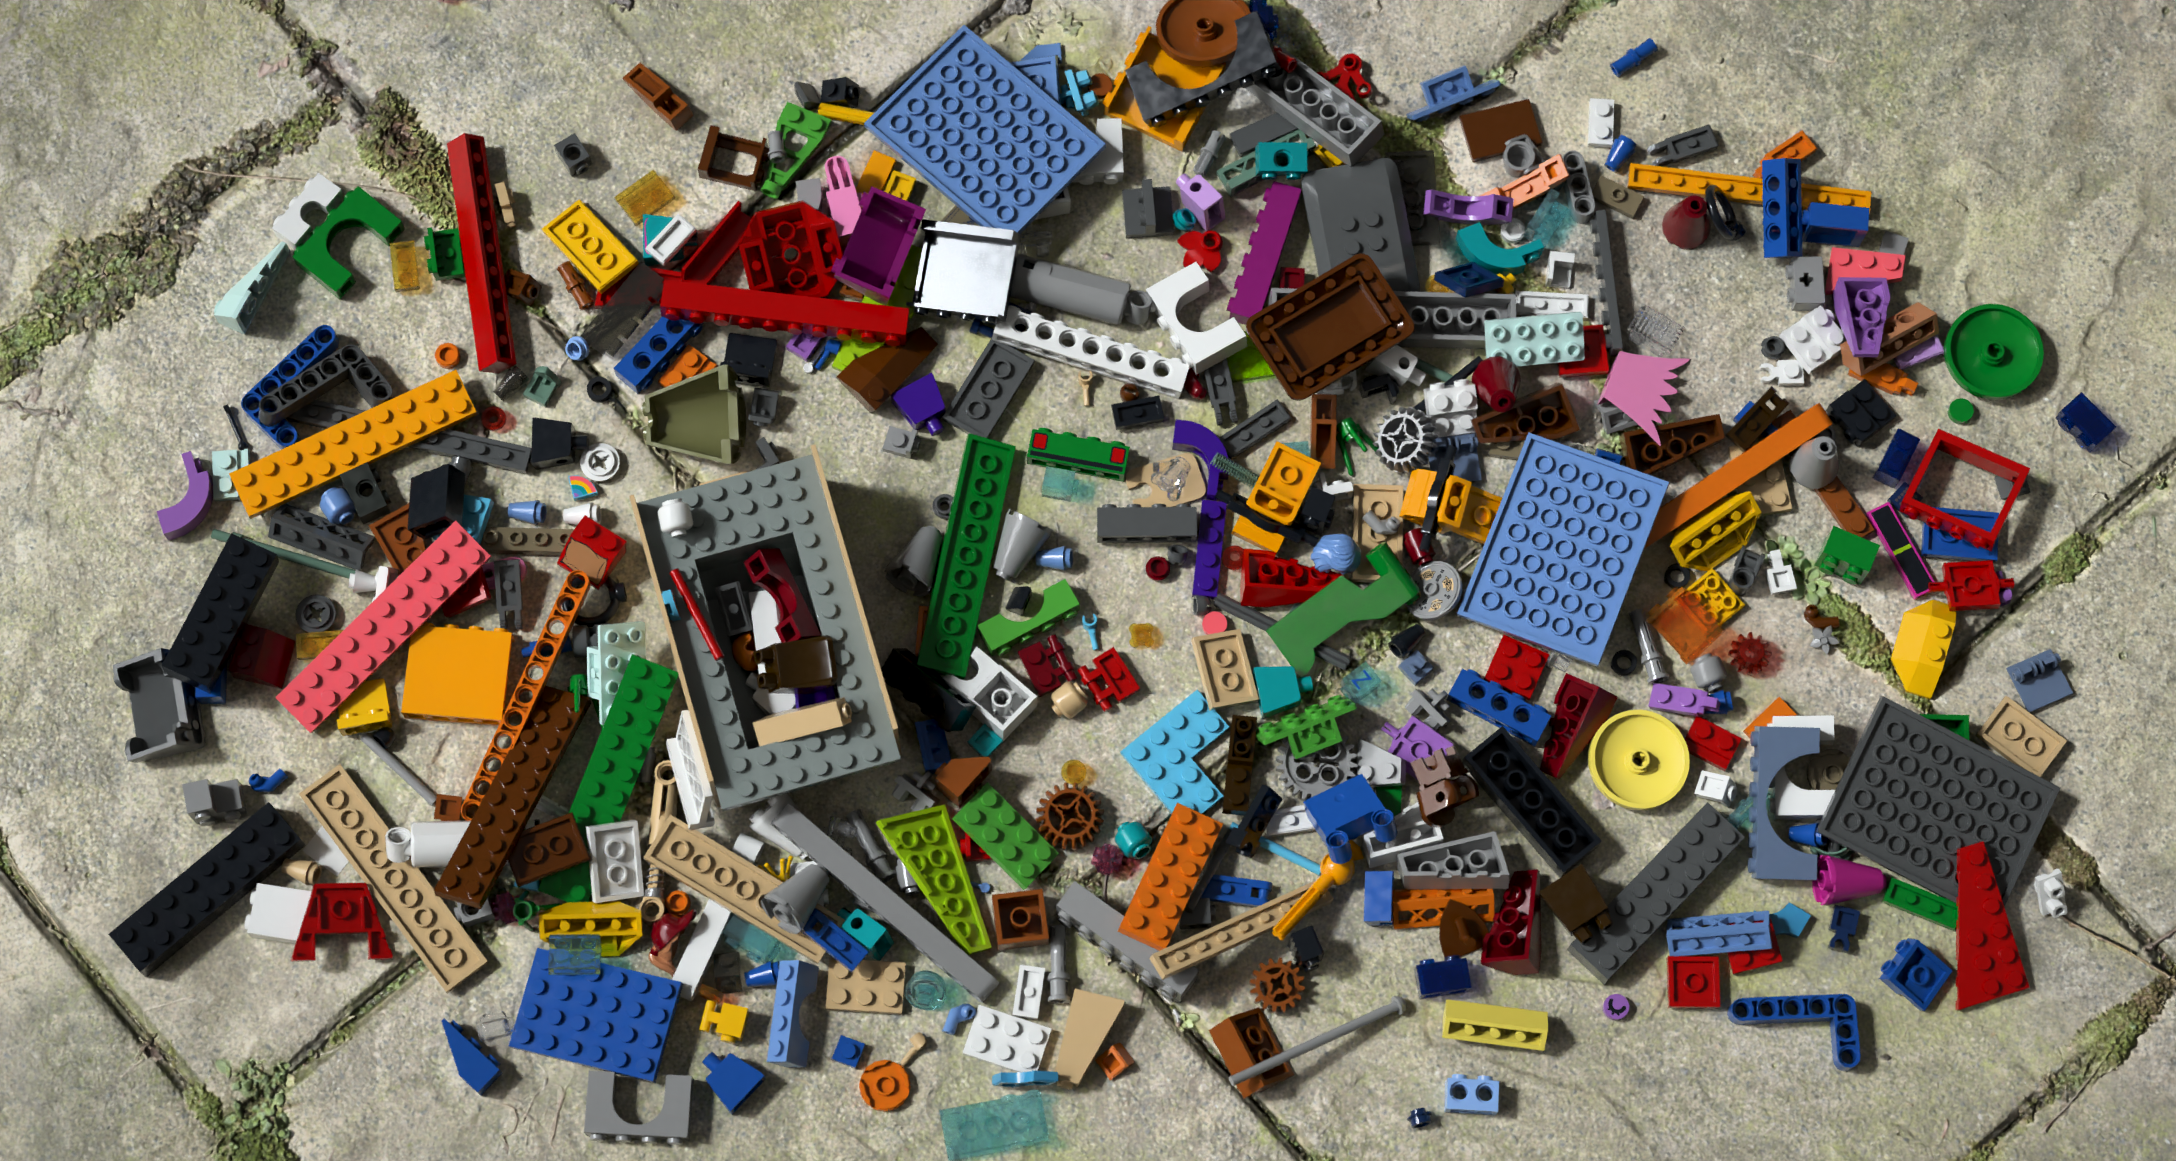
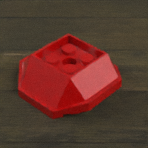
M803 200L755 212L738 243L750 290L820 298L827 296L837 281L834 278L835 273L831 272L836 258L841 259L843 255L835 222L832 218ZM788 248H795L797 250V255L794 258L788 259L784 256Z

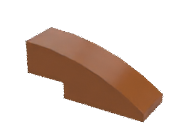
M642 63L637 64L623 77L626 84L675 131L694 116L689 105L673 93L669 85Z
M1336 394L1311 395L1310 458L1320 462L1319 468L1335 469Z

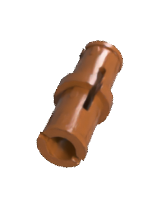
M567 261L559 265L557 271L567 285L566 290L573 295L580 310H586L591 307L594 301L584 286V280L579 278L572 263Z

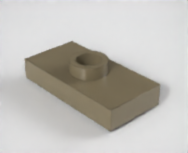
M1600 175L1592 190L1594 201L1631 219L1634 218L1644 198L1643 195Z

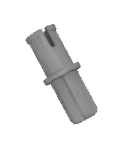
M1213 130L1205 147L1201 148V155L1193 168L1196 175L1206 176L1213 161L1217 160V153L1226 139L1224 134L1219 137L1221 132Z

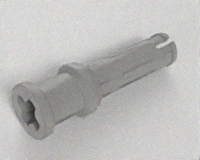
M1637 609L1629 613L1642 651L1641 663L1645 665L1649 677L1647 679L1648 685L1662 683L1669 679V675L1665 673L1661 661L1663 656L1657 651L1645 610Z
M858 809L857 811L850 812L846 818L865 852L866 865L871 867L875 877L881 882L885 883L893 879L897 874L895 870L891 869L886 859V852L880 850L861 810Z
M1054 925L1050 926L1051 973L1048 976V981L1050 982L1048 1002L1051 1004H1066L1071 1002V997L1068 996L1070 975L1066 969V926Z

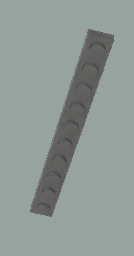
M314 400L288 416L287 420L327 429L364 412V410ZM445 429L408 446L413 449L449 457H461L472 462L527 474L532 449Z

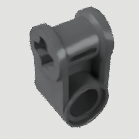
M1742 545L1738 553L1734 569L1728 581V586L1737 596H1743L1749 591L1766 556L1763 553L1759 555L1749 551L1744 545ZM1736 578L1744 579L1747 585H1739L1736 582Z

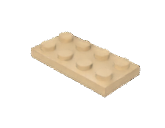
M1354 484L1352 539L1361 548L1362 558L1359 567L1352 572V582H1375L1380 578V575L1367 559L1366 554L1382 542H1387L1402 563L1403 518L1399 517L1403 504V485ZM1372 510L1380 520H1386L1391 517L1398 518L1400 527L1394 534H1377L1362 518L1367 512Z

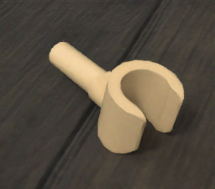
M1089 370L1090 377L1088 379L1081 377V371L1078 373V383L1083 390L1084 406H1090L1089 390L1093 383V373L1091 370Z
M920 1032L909 1039L914 1047L901 1060L900 1064L904 1067L914 1054L927 1045L926 1038Z

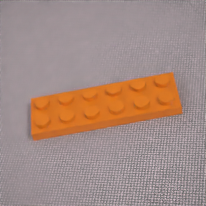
M1176 804L1118 932L1158 951L1167 948L1223 823L1182 804Z

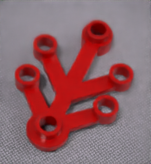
M1356 54L1344 55L1339 60L1337 67L1325 73L1316 72L1328 82L1340 76L1339 82L1334 86L1355 102L1357 101L1348 87L1351 77L1357 85V92L1361 98L1365 99L1372 95L1370 84L1364 81L1360 73L1362 61ZM1354 62L1352 66H1346L1348 63ZM1363 88H1368L1367 92H1361Z

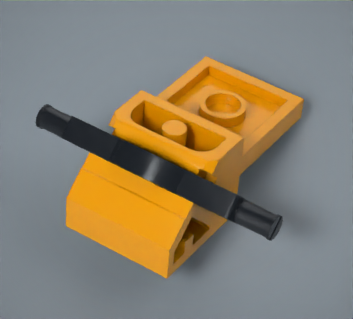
M1276 441L1248 499L1237 493L1230 495L1218 489L1214 497L1228 504L1227 508L1240 515L1231 534L1263 550L1276 554L1285 537L1296 543L1303 541L1315 547L1319 538L1305 532L1306 527L1293 520L1321 463Z
M1447 445L1445 457L1441 458L1437 472L1416 469L1410 475L1399 517L1422 526L1421 533L1423 536L1419 550L1422 552H1429L1431 541L1436 538L1437 532L1444 534L1451 531L1485 544L1502 501L1501 497L1471 485L1472 482L1453 475L1455 469L1453 462L1458 449L1453 445Z

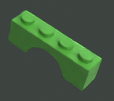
M1066 579L1043 590V606L1032 619L1015 622L998 614L978 625V633L992 657L997 654L999 656L1005 655L1012 650L1011 647L1019 642L1020 644H1025L1034 638V634L1040 631L1043 633L1048 632L1056 626L1055 623L1062 619L1068 621L1078 614L1077 611L1080 610V604Z

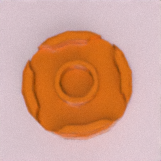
M890 1060L875 1061L866 1067L859 1083L861 1097L865 1103L874 1110L882 1112L892 1111L902 1106L909 1096L911 1087L909 1075L905 1069Z

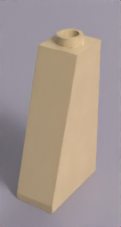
M845 697L773 713L753 722V726L760 747L844 726L852 722V711L850 705L846 703Z
M1079 989L1074 990L1055 1072H1058V1087L1072 1090L1073 1086L1079 1087L1120 1016L1125 1000Z

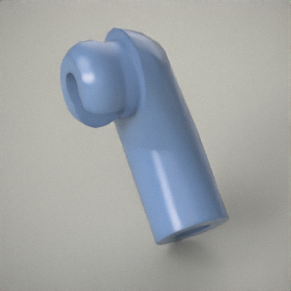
M962 1004L952 1008L948 1013L942 1031L954 1035L958 1023L972 1019L975 1016V1008L970 1004Z

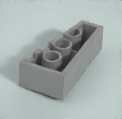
M1496 831L1397 854V869L1404 890L1509 889V872Z

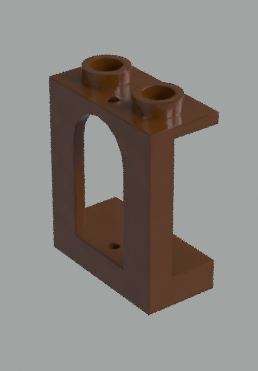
M710 125L698 166L699 178L756 191L757 184H762L765 170H762L764 161L768 162L769 160L768 152L770 150L767 138H763L762 143L723 134L720 131V127ZM718 147L754 156L757 161L753 174L748 176L712 168Z

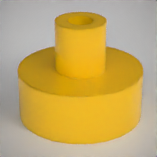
M1498 273L1497 275L1504 279L1503 287L1494 290L1498 294H1512L1514 288L1511 284L1516 281V278L1511 273L1506 277Z

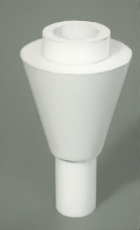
M357 569L355 574L350 573L348 588H352L353 593L376 591L375 576Z

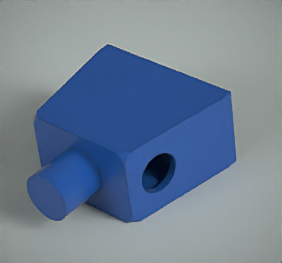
M712 1051L702 1062L711 1071L705 1079L732 1115L766 1080L760 1071L732 1053H729L721 1060Z

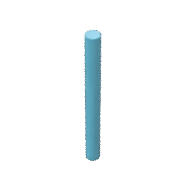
M1232 822L1229 829L1238 828L1239 825ZM1263 836L1259 839L1260 847L1320 875V864Z

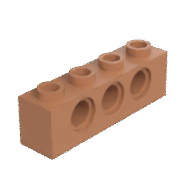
M1917 302L1886 319L1878 357H1853L1847 341L1840 344L1843 365L1862 376L1939 334L1937 313Z

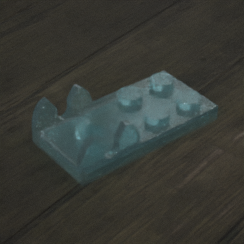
M1030 1090L1023 1095L1017 1096L1009 1094L997 1100L939 1110L948 1161H958L1050 1143L1040 1090Z

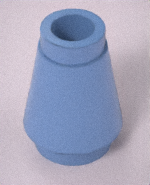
M539 500L510 503L508 506L509 518L535 525L543 523L546 519V504L540 503Z
M1062 546L1038 551L1036 553V565L1066 571V568H1072L1073 565L1072 548Z

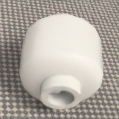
M672 499L662 503V507L658 510L661 531L671 534L672 538L687 535L686 530L693 526L690 505L682 502V499Z

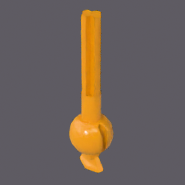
M1349 840L1352 857L1346 863H1333L1329 853L1324 856L1320 864L1321 876L1274 926L1272 934L1275 937L1277 936L1280 940H1283L1332 885H1344L1352 879L1355 873L1353 861L1364 858L1360 847L1356 843Z

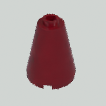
M1697 195L1688 196L1666 212L1662 222V229L1669 243H1673L1684 250L1694 249L1702 245L1708 238L1711 222L1707 204L1702 197Z
M1500 356L1489 357L1481 361L1471 377L1472 383L1475 384L1477 397L1497 412L1509 411L1515 404L1521 384L1518 368L1513 362Z

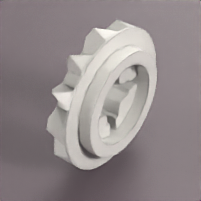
M593 444L581 456V469L584 475L592 481L604 482L609 478H613L616 472L619 471V455L608 444ZM594 456L600 460L607 459L604 462L606 470L600 466L594 467L596 465Z

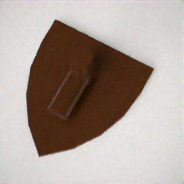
M1451 899L1443 911L1439 925V940L1446 962L1482 948L1486 933H1489L1484 921L1475 911L1463 903Z

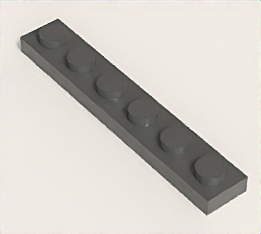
M1597 210L1593 219H1590V232L1595 234L1596 242H1593L1594 257L1598 256L1599 264L1596 265L1595 272L1596 279L1601 280L1598 297L1599 302H1603L1604 311L1601 312V321L1603 326L1606 325L1605 343L1611 357L1617 356L1619 351H1622L1623 345L1606 210Z

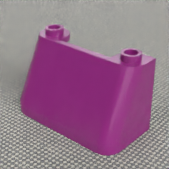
M871 186L869 193L864 192L861 197L859 206L863 208L841 259L836 258L831 272L835 273L834 278L877 303L887 305L926 209Z

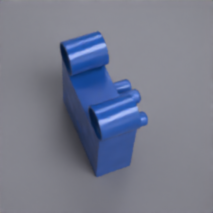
M1362 774L1303 801L1307 818L1328 848L1329 856L1333 863L1343 864L1348 862L1352 857L1349 840L1356 839L1374 829L1376 839L1380 842H1390L1397 836L1398 831L1393 812L1385 809Z

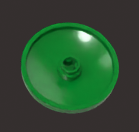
M1984 304L1965 311L1949 329L1944 343L1945 363L1952 378L1967 392L1984 399L2002 400L2022 393L2036 379L2043 363V343L2035 325L2024 314L2005 305Z

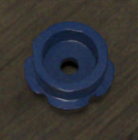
M1418 1108L1410 1112L1411 1116L1407 1118L1412 1128H1421L1432 1123L1430 1118L1432 1112H1426L1425 1108Z

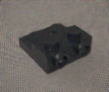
M1865 379L1850 391L1847 390L1829 404L1826 409L1833 424H1838L1844 431L1845 438L1857 447L1897 416Z

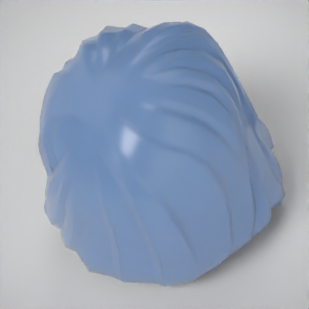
M1346 534L1324 535L1313 548V553L1311 554V560L1314 561L1315 569L1321 573H1329L1331 569L1339 571L1341 574L1352 573L1359 567L1362 558L1361 548L1354 539Z

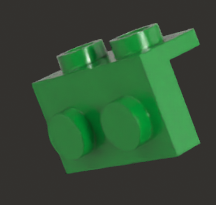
M432 227L427 228L428 236H424L426 251L430 250L431 258L427 259L428 272L433 273L436 281L465 277L459 229L434 231Z

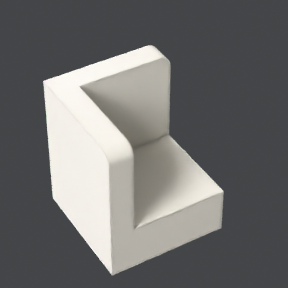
M1550 251L1547 262L1546 287L1569 289L1575 253Z

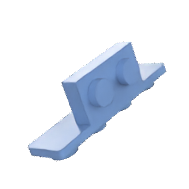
M1463 65L1421 82L1420 85L1427 106L1407 113V118L1416 120V122L1430 118V113L1435 111L1443 113L1452 109L1451 105L1459 102L1460 105L1473 101V96L1481 93L1482 96L1495 92V87L1501 85L1500 81L1492 79L1473 87L1467 67Z

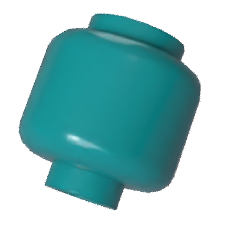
M1127 821L1118 827L1115 843L1127 858L1141 859L1150 852L1152 837L1140 822L1130 823Z

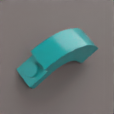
M1480 222L1458 230L1456 235L1459 248L1469 262H1475L1496 275L1498 273L1503 276H1507L1509 273L1512 275L1523 273L1526 266L1525 262L1533 263L1537 261L1544 250L1541 239L1514 249L1500 248L1488 239Z

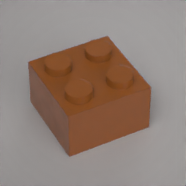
M1043 889L992 895L998 951L1048 945L1049 935Z

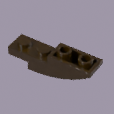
M1232 714L1222 809L1224 814L1245 816L1248 810L1257 717Z

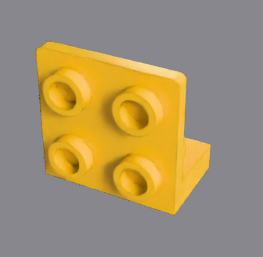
M383 678L365 681L338 707L339 719H337V726L342 736L379 730L383 727H392L386 682Z

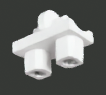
M2055 869L2049 875L2042 874L2035 877L2034 888L2038 895L2040 913L2043 916L2051 914L2054 918L2065 915L2067 913L2062 872L2059 869Z

